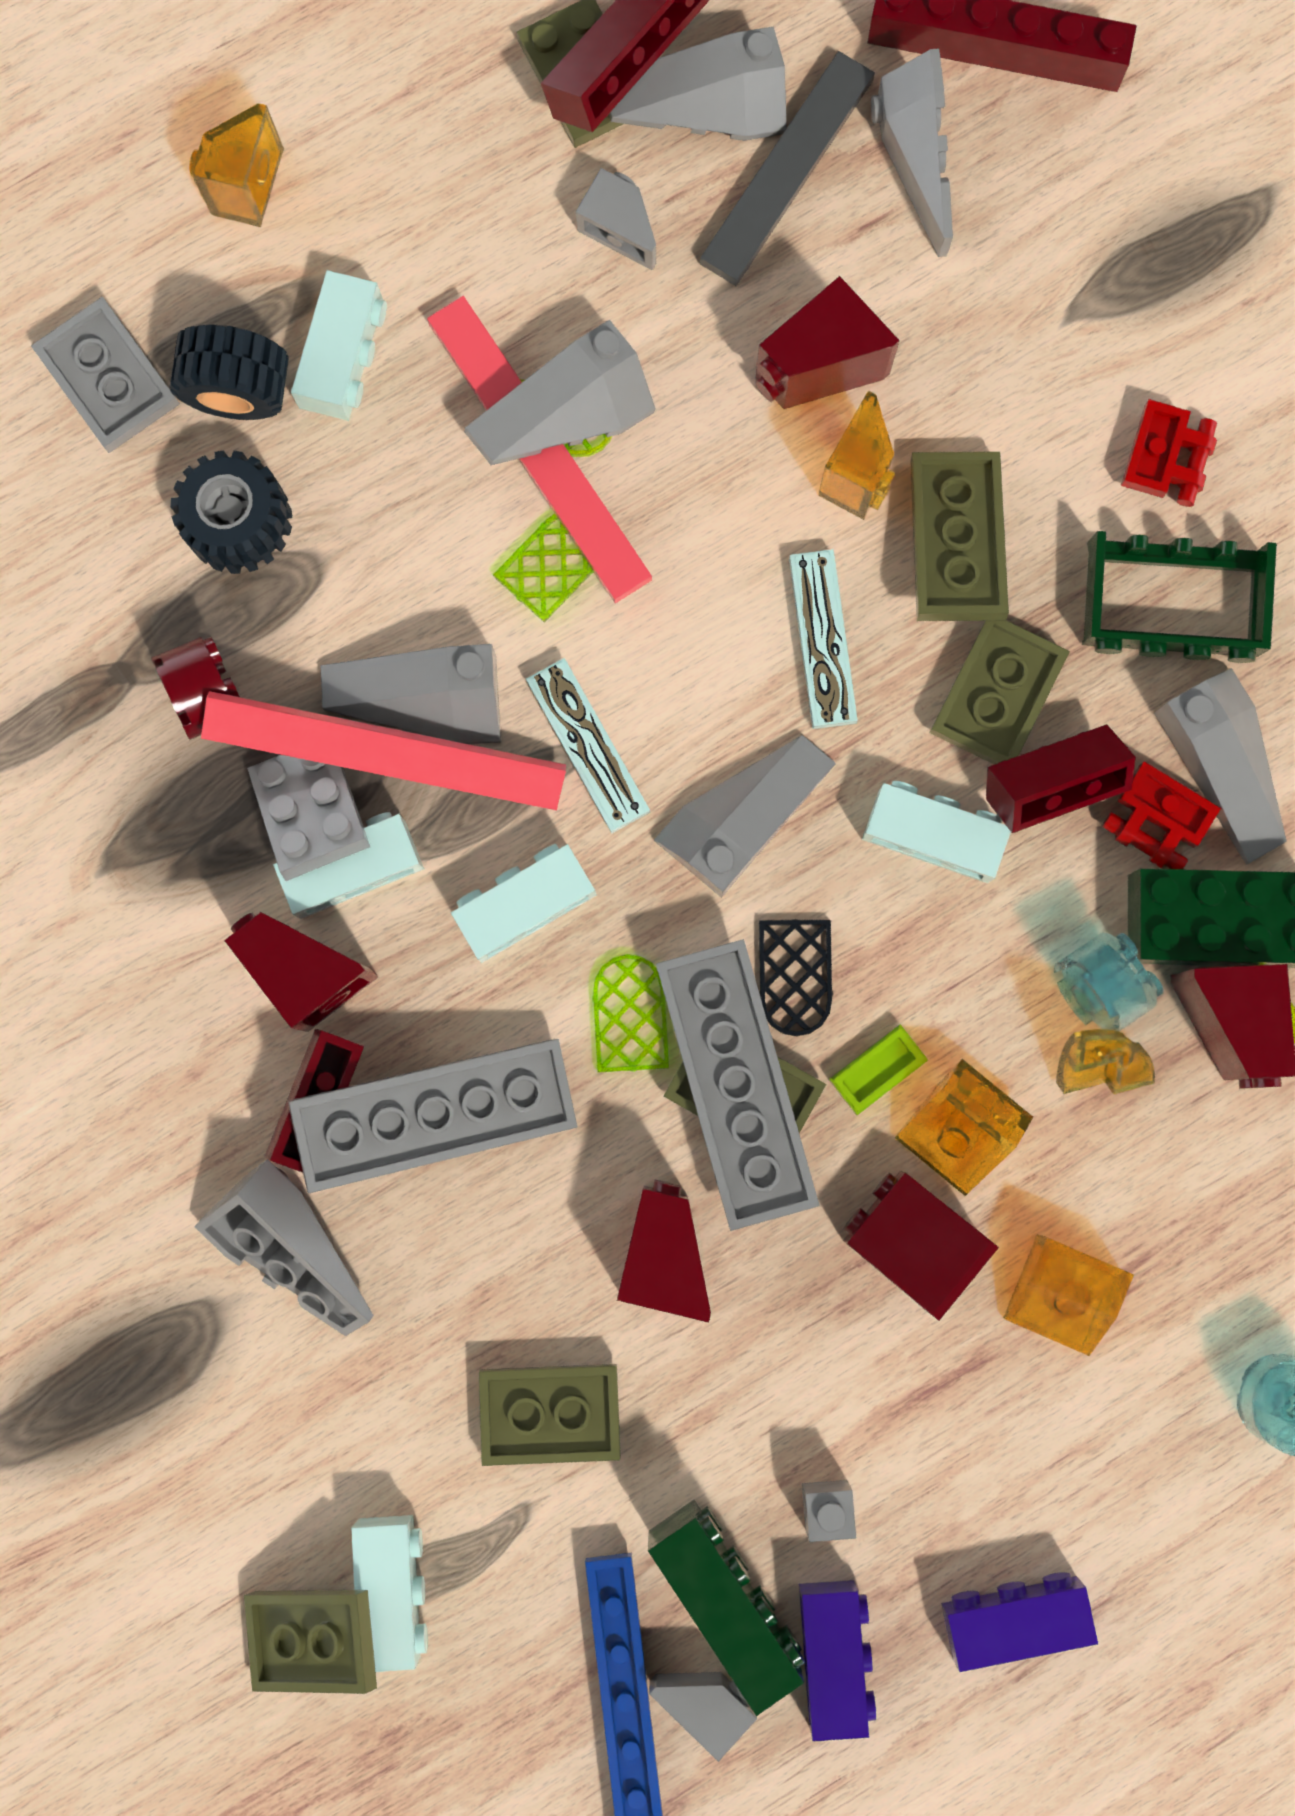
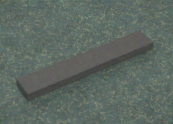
M838 51L701 256L700 265L731 284L738 285L873 82L875 72Z

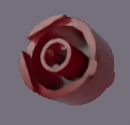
M199 637L151 657L189 740L202 734L206 698L209 691L240 697L231 677L224 680L220 677L226 670L212 637L205 640Z

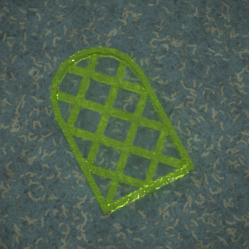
M555 513L541 523L535 532L493 574V577L544 623L594 573L591 567L588 568V562L584 556L583 569L567 570L566 555H582L579 549H566V534L568 532L561 522L560 528L547 529L553 522L558 520ZM544 535H560L561 549L545 550ZM539 537V550L525 551ZM539 556L540 571L524 572L523 557ZM545 556H561V570L545 571ZM518 559V572H505ZM562 576V591L546 592L545 577ZM567 576H580L567 590ZM540 577V592H524V578ZM518 578L519 592L505 579ZM560 597L546 612V598ZM541 598V612L527 599Z
M625 954L612 958L601 967L595 977L592 996L595 1018L597 1072H636L637 1070L669 1069L665 996L657 968L652 962L637 955ZM626 959L635 960L628 968L620 962ZM640 962L649 966L654 972L645 983L632 973ZM615 964L624 973L612 985L602 975L607 968ZM628 976L640 986L630 999L617 989ZM656 977L660 986L661 998L648 987ZM599 981H601L609 990L598 1001ZM644 991L657 1001L647 1014L634 1004ZM613 993L626 1003L615 1016L603 1006L604 1002ZM660 1006L662 1028L650 1018ZM629 1008L633 1009L642 1018L632 1030L619 1020ZM599 1010L611 1020L601 1032ZM646 1022L658 1032V1035L649 1045H646L635 1035ZM614 1024L627 1034L617 1047L604 1037ZM662 1037L664 1060L652 1050ZM631 1039L644 1049L634 1062L621 1052ZM601 1041L613 1051L603 1063L601 1059ZM648 1053L660 1063L637 1066ZM616 1055L629 1065L607 1067Z

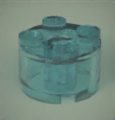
M1100 933L1057 962L1054 966V973L1062 970L1064 978L1057 982L1067 1004L1085 1025L1093 1021L1102 1029L1096 1032V1034L1105 1039L1112 1038L1152 1010L1157 1004V998L1164 993L1161 982L1152 972L1145 970L1136 957L1138 955L1136 945L1124 933H1120L1115 937L1108 933Z
M1270 1354L1256 1360L1246 1369L1241 1379L1243 1382L1239 1395L1237 1394V1409L1243 1424L1250 1433L1279 1451L1295 1456V1402L1293 1403L1294 1408L1290 1412L1286 1411L1291 1406L1289 1398L1291 1396L1295 1397V1356Z

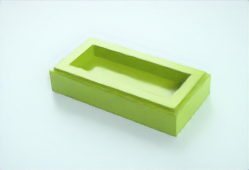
M900 1024L828 1080L855 1115H859L927 1062L928 1059Z

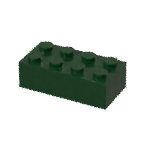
M1138 869L1128 875V964L1201 966L1288 964V968H1295V872Z
M692 1500L649 1530L648 1552L755 1715L758 1716L804 1683L801 1665L805 1663V1660L800 1653L802 1648L787 1625L780 1629L776 1624L778 1619L773 1612L776 1609L761 1585L753 1589L749 1583L751 1581L747 1573L749 1568L737 1548L733 1545L727 1550L723 1544L724 1538L721 1534L723 1529L714 1513L708 1506L701 1510L696 1501Z

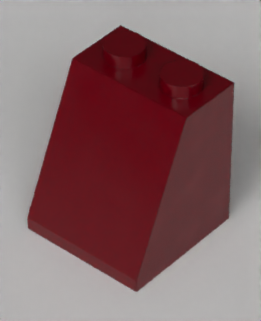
M839 276L759 344L755 383L760 393L768 401L773 402L776 400L783 409L884 380L890 375L900 340Z
M262 912L256 916L254 913H249L239 919L231 927L233 934L224 940L292 1029L309 1032L378 978L374 970Z
M1288 964L1196 968L1170 975L1174 991L1223 1080H1239V1089L1282 1087L1281 1077H1295V1045Z
M900 1171L895 1177L888 1173L872 1194L877 1197V1200L868 1211L865 1212L861 1208L858 1209L843 1229L849 1234L843 1241L926 1312L940 1321L999 1247L906 1172Z
M655 1179L653 1187L644 1186L617 1301L709 1323L711 1310L688 1196L680 1194L681 1185Z

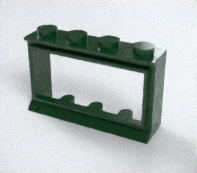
M1097 531L1087 542L1089 557L1084 640L1082 645L1095 646V652L1102 654H1118L1122 652V648L1139 649V655L1146 657L1166 656V651L1184 652L1183 658L1190 660H1206L1211 658V654L1228 655V661L1234 663L1255 662L1256 657L1271 649L1277 543L1267 542L1259 550L1255 551L1237 549V542L1221 541L1213 548L1192 546L1193 540L1190 538H1177L1169 545L1148 543V536L1132 535L1125 542L1106 541V531ZM1105 562L1251 572L1248 639L1101 629Z

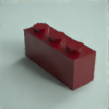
M1106 724L987 767L986 800L1011 833H1015L1132 790L1136 757Z
M314 1030L265 1153V1157L269 1161L303 1173L288 1101L349 1087L364 1046L323 1030Z

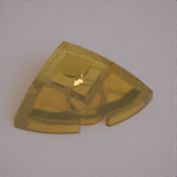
M1092 1029L1073 1033L1066 1041L1061 1052L1056 1077V1084L1063 1094L1106 1083L1113 1094H1118L1155 1083L1154 1065L1143 1046L1139 1042H1133L1122 1032L1108 1029Z

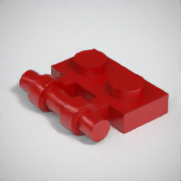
M1148 399L1142 412L1121 486L1164 498L1170 483L1176 484L1180 488L1177 503L1185 507L1194 506L1197 492L1203 491L1206 481V475L1203 472L1207 458L1213 455L1217 439L1214 437L1217 422L1212 419L1203 418L1200 420L1197 431L1186 428L1191 411ZM1181 447L1188 448L1191 452L1187 467L1176 464Z
M1144 761L1138 766L1133 775L1132 790L1122 793L1117 802L1132 810L1127 820H1124L1110 812L1102 827L1116 835L1115 841L1125 847L1130 844L1150 856L1149 861L1159 868L1165 865L1169 869H1184L1188 859L1174 851L1181 840L1192 848L1199 846L1221 808ZM1145 819L1166 831L1161 841L1140 830Z

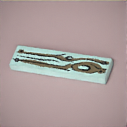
M834 549L792 554L789 557L812 729L856 724L858 719Z
M565 658L526 678L530 689L611 834L649 814L650 809Z

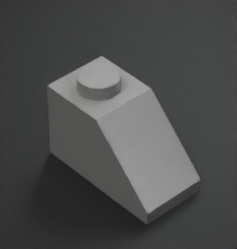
M601 168L576 210L578 232L653 270L656 265V242L639 187L628 176L619 172L612 174Z
M722 1672L655 1674L650 1680L649 1694L718 1762L757 1720V1716L734 1681L731 1682Z

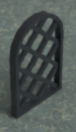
M759 920V994L766 1019L771 1027L782 1034L796 1037L811 1034L824 1024L831 1010L833 997L831 920ZM791 925L780 937L769 927ZM799 925L822 926L810 936ZM794 929L807 940L796 952L783 941ZM825 929L826 951L815 941ZM764 930L775 940L765 952ZM810 944L822 955L812 968L800 957ZM778 945L791 955L781 968L768 957ZM795 960L807 971L797 983L784 972ZM764 961L776 971L766 983ZM825 961L827 982L815 972ZM779 976L792 987L781 999L769 988ZM810 976L823 986L812 999L800 988ZM795 991L808 1002L797 1015L785 1004ZM827 991V1004L824 1011L816 1002ZM765 992L776 1002L769 1012H767ZM780 1007L792 1018L784 1028L774 1023L771 1018ZM813 1007L822 1018L816 1025L810 1028L800 1018ZM795 1023H798L804 1030L795 1032L789 1029Z

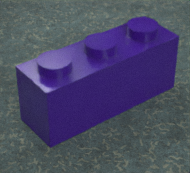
M1067 1572L1046 1575L1043 1577V1583L1025 1586L1024 1582L1019 1581L1004 1583L997 1587L998 1592L979 1595L978 1591H964L954 1594L951 1597L952 1601L941 1603L952 1658L959 1672L1098 1645L1087 1588L1077 1576L1071 1577L1070 1573Z
M854 1580L799 1584L808 1717L812 1741L869 1738L868 1721H876V1704L874 1691H866L865 1673L873 1672L870 1642L862 1643L861 1624H869L866 1594L858 1595V1589Z

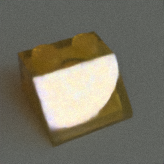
M258 103L205 132L199 149H194L189 164L190 175L193 177L201 196L213 216L257 227L262 225L284 151L267 105Z
M869 390L825 466L818 494L823 499L863 520L871 507L877 511L880 509L896 474L890 470L894 451L877 395Z
M961 1059L936 1085L898 1132L895 1139L966 1196L1017 1147L1033 1116L965 1060Z
M1037 1234L1003 1319L1090 1356L1117 1319L1134 1274Z

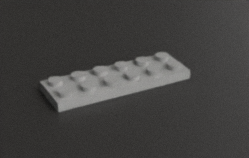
M744 939L656 963L730 1231L820 1206Z
M559 1039L546 1040L288 1101L308 1193L578 1128Z

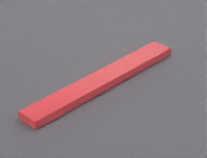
M464 295L427 318L429 326L486 411L522 383ZM564 444L542 449L540 454L519 459L615 604L652 581V575Z
M209 691L206 698L201 739L557 810L566 773V764Z

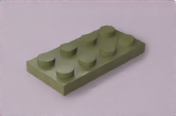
M912 452L910 462L917 621H1006L1009 614L1000 452Z

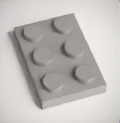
M103 297L31 345L108 453L121 446L180 404Z
M278 755L247 768L279 871L285 881L370 847L343 767Z

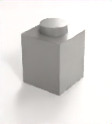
M848 1480L802 1483L805 1530L809 1542L856 1539L853 1492Z

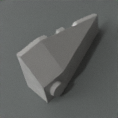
M774 26L731 33L658 58L609 113L611 122L663 129L666 125L691 128V133L705 135L706 131L730 134V139L742 141L782 135L787 129L785 65Z
M930 49L881 77L878 95L871 97V115L873 123H880L882 142L937 256L946 257L953 239L950 182L947 177L941 178L940 173L945 172L948 146L947 135L938 136L941 127V108L945 107L940 52L939 49Z
M608 320L571 343L466 426L464 432L489 464L495 465L540 454L542 449L568 443V446L582 444L583 439L606 434V437L619 435L653 414L656 408L636 351L614 324Z
M492 644L449 646L321 665L322 709L325 711L371 723L392 726L406 732L464 744L501 742L497 659Z
M1231 668L1201 682L1159 708L1154 713L1205 798L1221 808L1217 818L1245 864L1251 863L1287 842L1256 708L1233 669Z
M801 735L684 805L654 841L722 898L836 763Z
M268 1159L238 1182L194 1226L226 1258L238 1266L245 1260L265 1274L262 1282L273 1289L278 1285L286 1287L298 1295L299 1305L344 1336L367 1324L374 1316L301 1191L281 1169L275 1167Z

